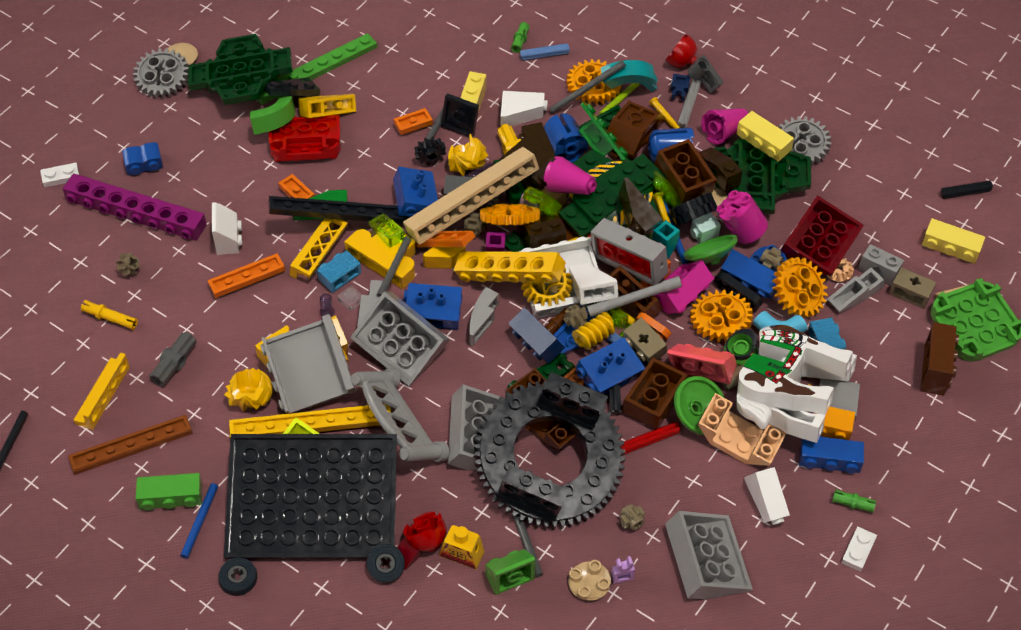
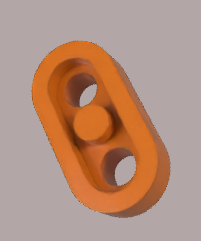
M640 312L636 317V320L642 317L663 340L667 341L672 333L669 329L646 313Z

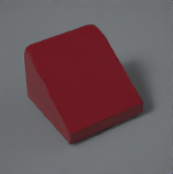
M406 538L397 546L405 558L404 569L407 570L421 556L420 551L413 548Z

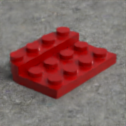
M340 115L314 118L293 117L284 126L269 131V148L274 161L337 158L341 150Z

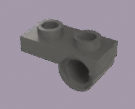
M705 55L699 57L688 68L689 76L694 80L700 79L709 93L714 92L724 83Z

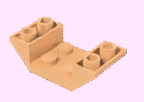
M715 393L698 423L708 442L744 464L770 466L786 433L770 424L764 430L729 411L733 403Z

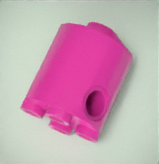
M731 191L728 197L716 209L719 217L731 234L737 236L739 243H752L758 240L767 230L768 222L766 217L747 192Z

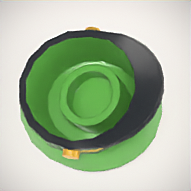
M750 329L737 330L727 338L723 351L734 354L737 364H746L753 353L758 355L755 332Z

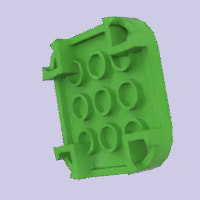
M983 278L976 279L973 284L946 294L943 291L937 296L931 307L930 314L934 322L957 326L956 334L959 335L958 345L955 346V350H958V357L963 360L974 362L1013 348L1021 339V319L1018 320L1000 294L1002 288L997 283L993 285L983 281Z

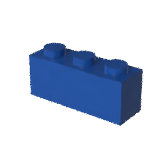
M732 249L721 267L722 271L728 273L749 289L757 291L756 294L764 299L768 297L772 300L777 290L772 289V287L776 286L772 282L773 279L777 278L774 275L775 271Z
M820 437L818 442L815 443L801 439L799 466L821 468L828 471H846L851 474L861 472L864 464V442Z

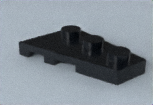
M309 77L265 83L264 87L269 96H320V89Z

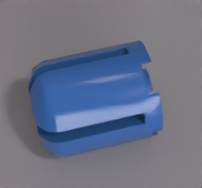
M561 113L559 119L556 114L545 123L544 129L556 156L564 157L573 163L579 159L578 157L585 150L586 152L588 151V142L580 133V127L571 115Z
M675 128L652 131L648 139V153L653 164L659 150L690 139L693 144L691 138L694 137L693 129Z

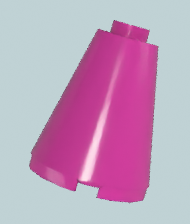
M744 108L709 110L702 116L703 133L706 132L708 136L706 139L716 145L721 144L737 133L738 122L749 113Z
M556 156L554 157L556 159L554 162L550 161L544 173V182L547 184V187H544L547 191L589 195L595 191L597 186L595 178L564 157Z

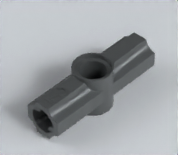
M188 332L181 333L171 348L167 347L163 350L160 362L149 375L150 380L160 387L165 386L174 372L181 370L185 365L186 356L197 343L196 338Z

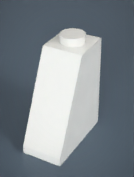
M503 91L501 125L515 126L543 118V113L547 111L548 100H544L545 93Z
M588 263L569 266L570 279L573 281L571 286L581 305L618 297V285L615 278Z
M775 467L744 477L764 523L771 521L772 525L784 522L783 517L790 514Z

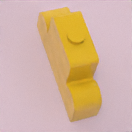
M386 224L373 237H371L369 231L360 229L344 241L345 251L350 252L360 263L385 278L404 237L409 236L390 224ZM412 238L391 283L402 290L415 277V265L412 257L416 254L415 240Z

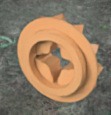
M847 258L842 259L838 267H842V270L837 268L832 276L826 275L833 281H847L853 275L854 268L852 267V262H848Z

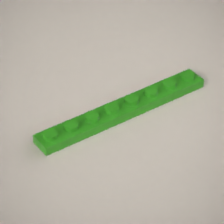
M367 33L293 69L292 73L277 77V81L307 77L313 80L376 49L377 42ZM263 90L260 99L257 100L263 105L278 96H269Z

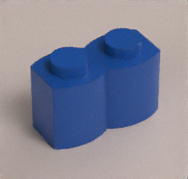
M156 142L146 143L140 147H128L122 150L128 175H138L144 171H156L163 167L159 146Z

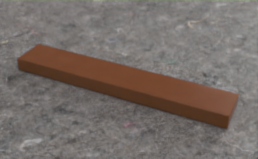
M185 414L70 454L68 458L74 475L193 433Z

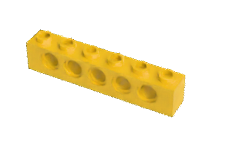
M460 251L453 271L465 282L510 281L513 283L560 282L566 262L558 252Z

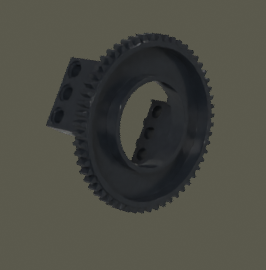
M550 372L547 381H544L543 385H540L539 381H536L535 386L528 383L527 388L520 385L519 391L513 388L512 395L506 392L505 398L500 396L499 403H493L492 407L494 409H488L487 413L489 415L484 414V421H481L479 425L482 429L477 430L476 434L479 436L475 437V442L478 444L474 445V450L478 451L474 453V458L478 459L475 461L474 466L479 467L476 470V474H481L479 482H485L482 486L483 490L489 489L487 496H494L492 503L499 502L498 509L505 507L504 514L512 512V519L520 516L519 522L526 519L528 526L535 522L536 528L542 523L544 529H547L548 524H551L552 529H555L557 524L563 529L565 523L572 527L573 521L578 525L581 522V518L587 521L589 518L588 514L594 517L596 514L595 510L600 512L602 506L605 507L608 504L607 500L612 499L613 495L611 493H616L617 488L615 486H619L621 483L618 479L623 477V473L620 471L624 470L625 466L622 463L626 460L625 457H622L625 454V450L621 449L624 442L619 441L622 438V434L617 433L619 426H614L616 420L609 418L611 412H605L606 406L604 405L608 396ZM552 421L570 428L581 440L585 451V464L581 474L570 483L559 486L552 483L550 479L545 480L532 474V471L528 470L527 472L520 469L514 456V444L518 435L526 427L537 422Z

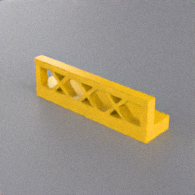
M324 218L291 263L290 276L297 279L299 274L310 278L347 227V222L341 219ZM334 223L340 226L339 229L332 230ZM329 236L330 242L323 243L326 237ZM318 249H320L321 254L319 256H313ZM311 262L312 267L310 270L304 269L307 263Z
M120 352L117 359L110 358L75 416L74 423L76 425L94 429L130 368L126 354Z

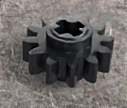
M433 136L430 139L424 138L423 142H418V146L414 147L416 160H419L421 164L425 161L427 165L431 162L436 164L438 159L443 160L442 155H446L445 143L441 142L440 138L435 140Z

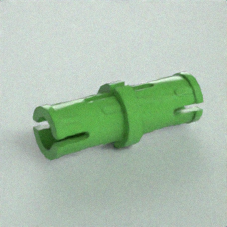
M521 22L518 31L514 34L511 50L515 53H519L522 50L523 43L527 40L530 26L526 22Z
M835 489L832 502L850 506V509L857 508L871 513L874 512L876 500L858 496L857 493L850 494Z

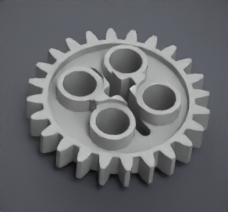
M159 48L158 52L152 50L151 55L146 52V58L140 57L141 62H136L137 67L133 68L135 72L133 73L134 82L138 90H141L143 94L147 93L148 97H151L153 94L155 99L159 95L164 99L166 94L171 97L172 92L178 94L177 89L183 90L182 85H187L188 63L185 57H181L180 52L175 53L174 49L169 52L168 48H166L162 52L161 48Z
M798 116L797 120L791 117L790 122L784 120V125L779 124V129L794 138L791 151L811 157V166L814 165V161L820 163L821 159H825L831 147V136H829V130L825 131V125L820 126V121L814 123V118L809 121L807 116L804 117V120H801L800 116Z

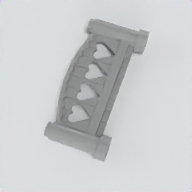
M396 369L362 371L352 374V384L363 389L366 401L387 434H397V445L401 448L399 455L402 460H433L435 462H443L448 459L449 447L444 441L432 443L396 389L400 383V374ZM373 389L385 393L386 396L384 398L378 397ZM382 403L395 408V411L393 413L388 412L386 406ZM392 418L404 422L405 426L403 428L398 427ZM402 433L414 437L415 441L413 443L408 442Z

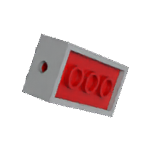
M605 218L591 231L593 253L596 259L615 268L621 266L630 275L651 285L658 284L668 273L666 246L662 243L653 241L644 235H640Z

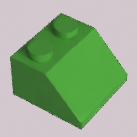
M525 549L515 550L500 559L494 558L485 564V575L495 595L534 580L535 558Z

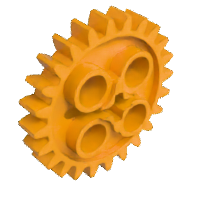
M591 59L589 63L584 60V64L578 62V66L573 65V69H569V74H567L566 86H568V91L573 93L602 74L601 67L605 66L607 61L600 63V59L597 62ZM601 82L590 89V91L576 98V100L581 98L582 103L587 100L588 104H591L592 101L595 105L598 104V101L604 104L605 100L610 102L611 97L616 98V94L620 93L622 85L611 89Z
M496 204L480 210V220L494 225H524L540 219L539 208L526 204Z
M799 257L782 262L777 267L778 271L774 273L777 278L772 280L776 284L772 289L778 292L774 296L780 298L778 304L783 303L782 309L788 308L789 315L794 313V316L800 315L802 318H809L819 313V310L824 308L822 304L827 302L823 297L828 296L824 292V289L828 287L823 285L826 279L820 278L822 272L817 273L818 266L812 267V261L806 263V258L800 260Z
M715 290V294L708 291V296L702 294L701 300L696 299V304H692V310H690V320L693 323V329H697V334L703 332L702 338L710 336V341L717 338V342H720L724 338L726 342L727 338L737 330L751 328V322L753 321L750 303H746V298L740 299V294L733 296V291L729 294H726V290H723L722 293Z

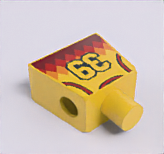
M452 525L443 542L439 556L477 570L485 551L479 534L467 530L466 527Z

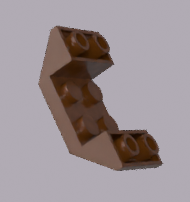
M628 100L612 118L607 131L615 135L617 145L619 147L622 146L627 151V156L633 158L641 149L644 135L651 127L658 129L665 121V117L654 110Z
M534 368L506 389L505 393L509 392L512 395L513 388L519 391L520 385L527 388L528 383L535 386L536 381H539L540 385H543L544 381L547 380ZM542 421L529 426L533 434L542 443L559 450L577 436L570 428L557 422Z

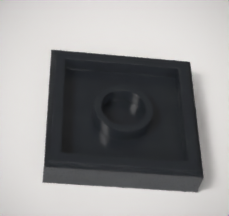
M451 94L445 95L441 126L466 136L471 134L473 137L476 130L479 105Z

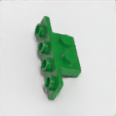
M585 102L581 103L580 105L591 118V121L579 129V131L592 149L603 156H606L614 149L623 162L629 160L626 157L628 155L627 151L622 146L619 147L617 145L615 135L612 132L608 133L605 129L606 123L602 118L598 119L594 114L596 112L594 107L590 103L588 105Z

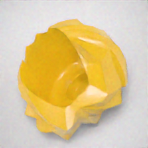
M469 134V143L455 147L452 145L448 153L450 172H459L464 177L466 171L478 169L486 163V158L489 155L486 152V147L479 139L473 138Z
M246 368L232 376L230 384L225 386L228 391L224 394L228 398L229 406H239L243 412L248 407H254L257 410L261 405L265 406L270 400L272 382L269 376L260 369L251 368L249 370Z

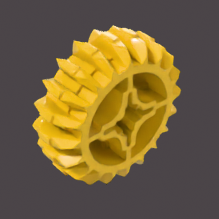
M564 267L560 282L548 283L547 290H545L546 283L522 282L523 296L528 297V303L534 301L533 306L539 303L544 306L545 302H548V306H552V301H555L557 305L559 304V299L564 302L566 301L565 298H569V293L572 292L571 285L573 281L570 279L571 275L566 273V267Z

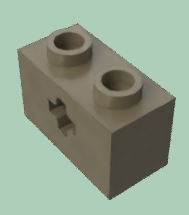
M901 267L892 283L889 294L925 309L937 282Z
M642 317L624 330L623 337H625L631 348L636 352L641 362H645L648 365L653 357L659 359L667 353V344Z

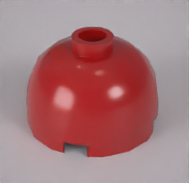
M685 34L665 61L676 68H683L688 64L692 65L697 59L695 56L697 52L696 42L688 34Z
M435 512L424 513L414 518V524L410 527L408 524L405 526L403 533L407 542L419 551L433 552L437 550L447 535V528L441 513H438V515Z

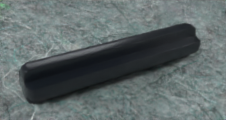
M988 180L941 188L940 194L942 198L987 192L992 190L993 184Z

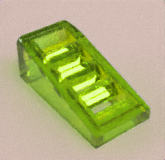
M384 213L368 222L370 227L389 247L401 242L405 237V231Z

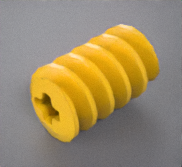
M602 312L595 319H591L577 330H574L572 338L578 346L590 350L591 346H596L597 342L601 343L603 338L607 339L609 335L615 333L613 320L607 312Z

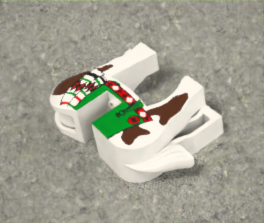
M788 325L764 327L759 331L758 355L753 353L739 372L737 410L745 418L754 421L760 429H765L770 424L781 429L786 434L817 443L824 429L825 415L832 404L834 387L804 385L800 383L801 377L849 381L855 371L857 355L853 354V351L838 349L817 341Z

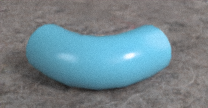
M763 311L753 321V325L759 331L764 327L772 325H788L802 333L807 330V323L800 315H795L786 321H780L773 318L767 311Z

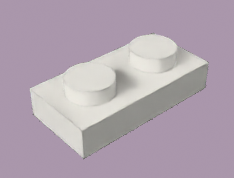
M77 162L40 170L44 188L67 183L73 173L79 175Z
M857 526L841 563L861 572L877 535Z

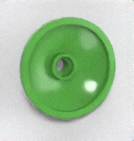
M723 235L703 241L683 253L684 258L690 262L703 260L704 263L717 264L721 262V258L732 251L738 242V238L736 235Z
M701 376L689 377L679 384L674 396V405L683 425L696 434L704 435L698 423L714 394L716 393L722 397L724 395L714 382Z

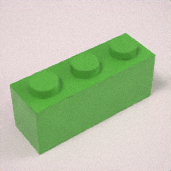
M200 473L137 477L136 501L139 510H152L154 508L172 509L179 506L194 507L202 505V480Z

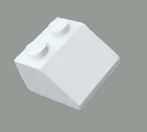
M216 202L212 203V234L217 255L239 253V246L243 245L242 235H239V231H242V221L238 220L236 212Z

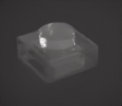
M351 285L340 293L337 299L351 311L360 304L362 294Z

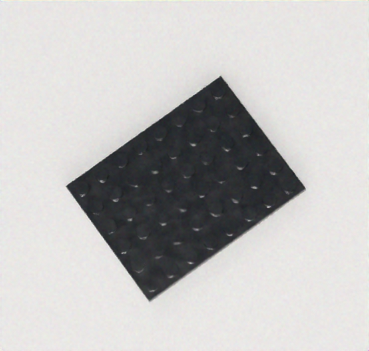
M231 434L224 558L367 559L373 548L381 544L395 546L397 434Z

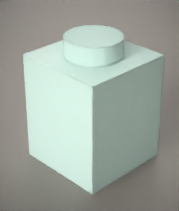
M709 213L692 220L690 233L698 243L719 237L721 225L713 214Z

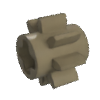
M471 213V216L465 218L464 228L473 231L475 236H477L480 232L485 231L486 222L480 220L479 213Z
M773 247L772 250L766 249L763 252L760 261L763 262L762 265L769 269L777 270L784 257L781 256L780 250Z
M132 252L120 254V260L115 261L117 271L123 273V276L136 274L135 269L140 268L139 258L133 256Z
M572 305L565 310L564 321L567 326L572 325L574 329H577L587 322L588 313L585 307L580 308L578 305Z
M630 504L620 512L621 520L619 522L625 529L637 530L645 523L644 515L646 513L641 506L636 507Z

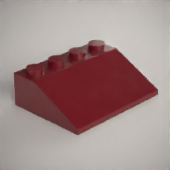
M817 195L780 251L785 254L787 260L799 257L800 260L806 258V263L812 261V267L818 266L817 273L822 272L824 275L832 276L864 225Z

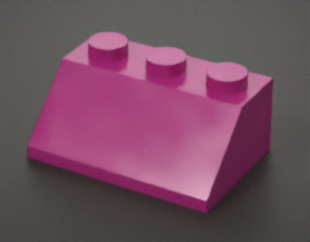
M703 260L681 264L663 280L679 276L682 287L654 295L659 300L662 311L667 314L682 313L688 303L696 300L698 294L710 286L709 283L714 277Z

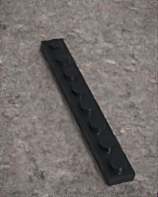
M269 196L268 199L269 214L395 224H403L405 220L410 218L399 215L398 206L279 196Z

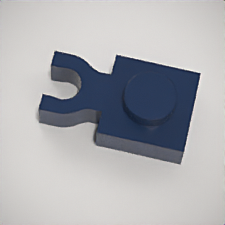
M673 74L671 100H675L677 95L681 96V101L685 100V93H688L690 76Z

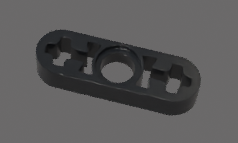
M721 271L714 277L713 281L717 288L722 291L726 290V294L733 291V296L740 294V299L746 298V303H750L752 311H756L763 304L758 294L728 273Z

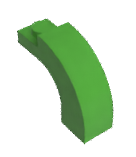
M278 96L277 102L272 106L250 111L254 135L280 128L290 122L295 116L292 96Z

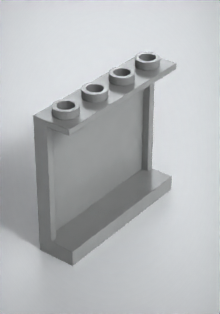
M330 314L322 316L323 320L269 339L262 337L263 344L260 346L263 355H267L269 360L266 363L268 371L275 378V381H272L276 393H280L281 399L278 402L281 410H285L287 414L296 413L356 392L355 385L351 382V373Z

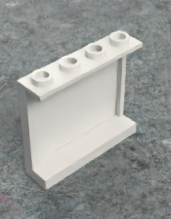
M580 237L573 241L564 240L558 244H544L537 248H525L519 251L558 252L566 262V273H569V266L586 263L598 269L591 246V237ZM548 283L545 284V290H547V286H549ZM573 288L572 292L569 293L570 297L565 298L566 301L564 302L559 299V304L557 305L555 301H552V306H548V302H545L544 306L541 303L534 304L533 306L534 301L530 302L536 319L558 315L564 308H569L572 305L580 307L581 304ZM599 302L583 304L582 306L587 309V306H590V305H593V304H596V303H599Z

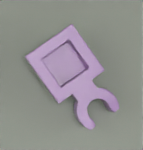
M628 556V559L622 562L620 558L616 559V565L612 567L611 573L613 584L634 580L635 567L631 556Z

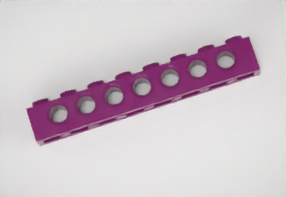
M75 173L72 174L63 187L66 201L70 203H76L89 209L92 208L105 214L108 213L153 229L166 231L169 234L182 236L185 239L197 241L207 226L204 213Z

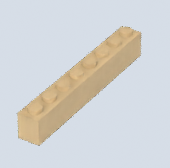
M521 147L403 222L408 236L420 245L539 169L535 155L526 148Z

